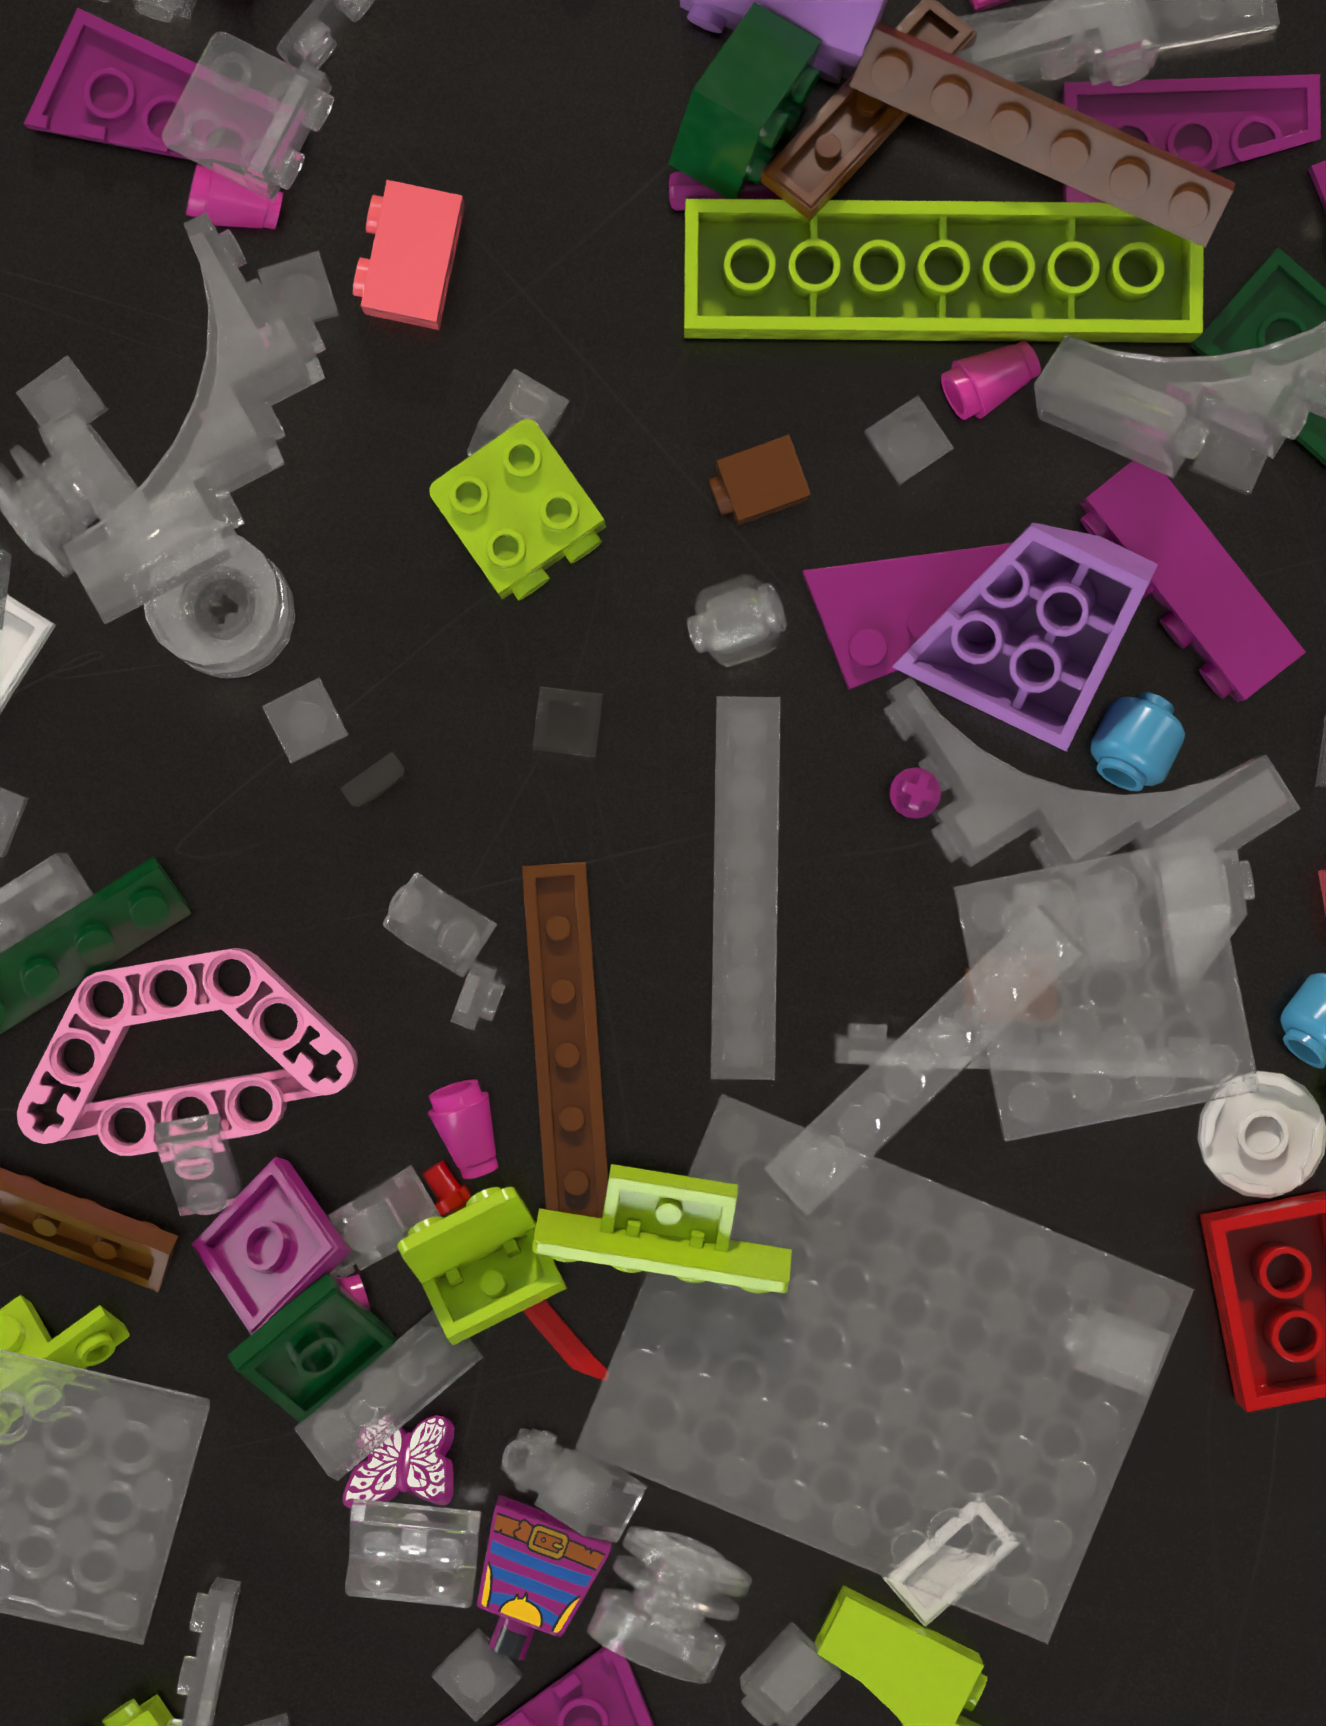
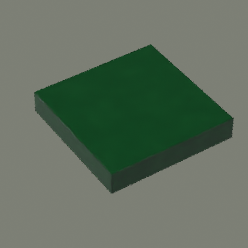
M325 1272L227 1356L241 1375L302 1424L394 1347L398 1341L388 1326Z

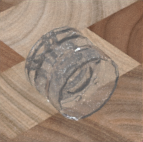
M73 404L38 429L50 455L48 459L40 463L18 444L10 449V453L24 474L18 481L0 462V510L31 551L52 564L66 578L80 569L77 561L65 544L71 538L90 558L93 559L100 554L97 542L88 527L95 520L98 519L111 532L122 538L154 514L151 505L96 430Z
M220 530L189 533L168 545L150 567L143 590L145 617L158 642L198 672L222 679L250 676L271 664L288 644L295 621L293 592L281 570L243 537ZM226 596H229L239 606L237 613H228L225 618V624H223L222 620L212 613L214 606H223Z
M629 1526L623 1540V1546L638 1558L617 1556L613 1564V1570L625 1581L633 1585L635 1589L633 1592L615 1588L603 1589L588 1625L587 1633L611 1651L649 1669L684 1681L699 1684L710 1683L726 1646V1639L705 1623L704 1620L706 1617L725 1621L736 1620L740 1611L739 1606L724 1594L736 1597L746 1596L752 1582L751 1576L742 1568L726 1560L718 1551L699 1541L673 1532H659L640 1526Z

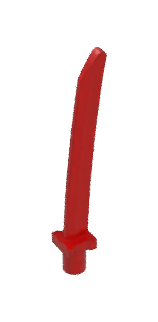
M443 1160L422 1173L438 1198L435 1202V1207L441 1216L446 1213L451 1215L466 1207L472 1192L465 1182L461 1185L458 1184ZM546 1299L523 1310L524 1314L573 1370L600 1380H607L609 1378L608 1369L579 1339Z

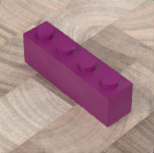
M1147 450L1079 503L1087 513L1080 521L1089 534L1103 537L1158 564L1142 599L1151 594L1166 613L1159 620L1169 636L1182 649L1190 644L1202 658L1205 665L1199 669V672L1221 699L1230 694L1236 702L1246 700L1306 653Z

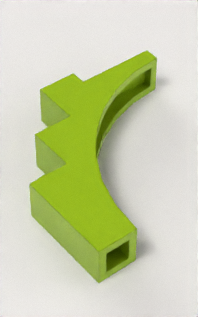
M843 1585L815 1640L817 1654L863 1683L898 1717L903 1726H981L960 1715L963 1708L969 1711L974 1709L987 1682V1676L981 1674L984 1664L979 1653Z

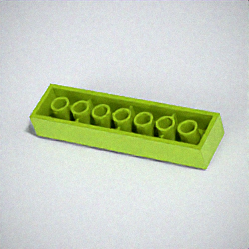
M686 199L684 338L1193 343L1203 333L1204 247L1108 203L829 200L810 221L784 200Z

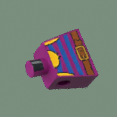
M499 1495L494 1509L477 1600L479 1608L499 1615L488 1647L506 1657L524 1660L535 1629L561 1637L606 1561L612 1547V1536Z

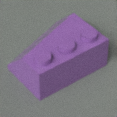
M680 0V7L689 11L687 19L706 30L722 33L724 27L735 30L750 7L756 2L822 40L813 67L821 71L819 78L833 83H840L842 76L849 79L857 70L878 21H881L888 0Z
M1032 523L892 667L1067 751L1158 564L1100 536Z

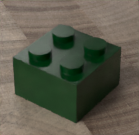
M754 2L693 88L668 164L727 199H737L749 181L759 186L761 183V172L777 155L773 147L780 138L789 142L805 116L807 108L802 105L811 94L821 74L819 69L813 67V63L822 40Z

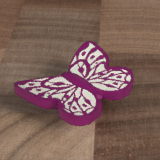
M435 1415L420 1422L412 1433H407L405 1429L391 1421L381 1420L369 1424L362 1431L360 1439L363 1451L368 1456V1459L359 1463L353 1469L343 1493V1504L355 1512H367L387 1504L399 1491L409 1492L433 1504H449L453 1496V1464L445 1456L454 1438L455 1427L451 1420Z

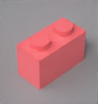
M387 180L383 197L372 196L366 222V233L375 234L371 258H359L353 284V295L362 297L360 306L365 315L440 330L465 210L462 195Z

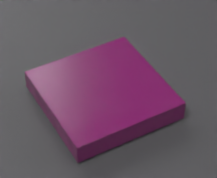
M275 1157L192 1243L199 1257L251 1335L325 1272L330 1274L351 1252L291 1163L279 1157Z

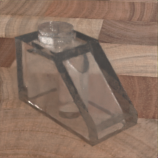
M1237 849L1151 861L1170 990L1177 992L1192 990L1247 915L1245 900L1254 899V882L1248 860L1239 861Z

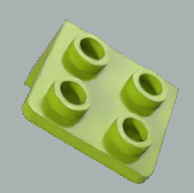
M531 419L519 421L439 477L430 486L432 500L502 600L514 593L518 600H522L550 579L544 570L564 556L573 564L602 543L597 533L606 528L604 518L538 424Z
M492 1187L472 1196L467 1201L465 1208L445 1218L435 1216L417 1223L408 1231V1236L397 1244L402 1258L422 1283L441 1327L452 1346L567 1289L554 1259L548 1255L536 1254L532 1251L536 1222L514 1187L504 1189Z

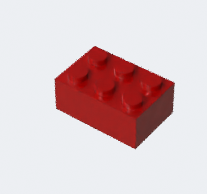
M1326 1191L1201 1214V1224L1236 1403L1246 1412H1252L1326 1397Z

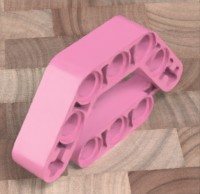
M231 948L110 969L88 976L78 987L20 1100L17 1120L23 1134L34 1142L47 1144L98 1134L102 1144L109 1151L120 1156H133L248 1136L269 1130L279 1122L287 1109V1101L330 1095L342 1090L355 1077L358 1059L352 1045L257 955L247 949ZM229 959L241 961L250 971V985L243 994L238 996L224 991L218 980L220 967ZM166 970L180 973L186 981L187 995L178 1006L164 1004L158 998L155 991L158 977ZM103 981L116 984L124 996L122 1010L114 1017L102 1015L93 1004L94 990ZM275 1003L286 1004L296 1013L297 1029L290 1038H276L266 1029L264 1023L265 1013L271 1005ZM222 1009L284 1067V1069L252 1073L92 1102L130 1026L134 1024ZM311 1027L320 1034V1037L310 1042L319 1053L326 1055L335 1050L342 1057L336 1065L338 1071L342 1073L339 1080L333 1075H328L322 1080L317 1078L313 1071L319 1063L306 1049L299 1053L297 1059L289 1053L288 1050L306 1038ZM74 1038L85 1040L94 1050L95 1060L93 1067L84 1074L71 1070L64 1059L66 1045ZM52 1075L62 1084L80 1087L81 1092L78 1095L77 1092L71 1090L63 1094L56 1112L64 1117V1121L54 1123L46 1128L41 1124L44 1120V1114L36 1108L37 1104L51 1101L61 1086L60 1083L49 1081V1077ZM259 1086L270 1094L273 1101V1109L267 1119L253 1120L242 1112L240 1096L246 1087ZM185 1097H196L207 1105L209 1121L203 1130L191 1131L179 1122L177 1108ZM122 1108L135 1109L144 1117L146 1132L140 1141L128 1142L117 1134L115 1118Z

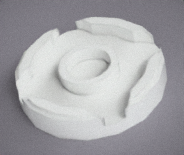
M1255 1070L1231 1077L1212 1092L1200 1113L1197 1139L1204 1163L1219 1182L1244 1196L1272 1198L1292 1191L1295 1187L1301 1186L1313 1176L1325 1153L1326 1124L1319 1105L1305 1086L1281 1073Z

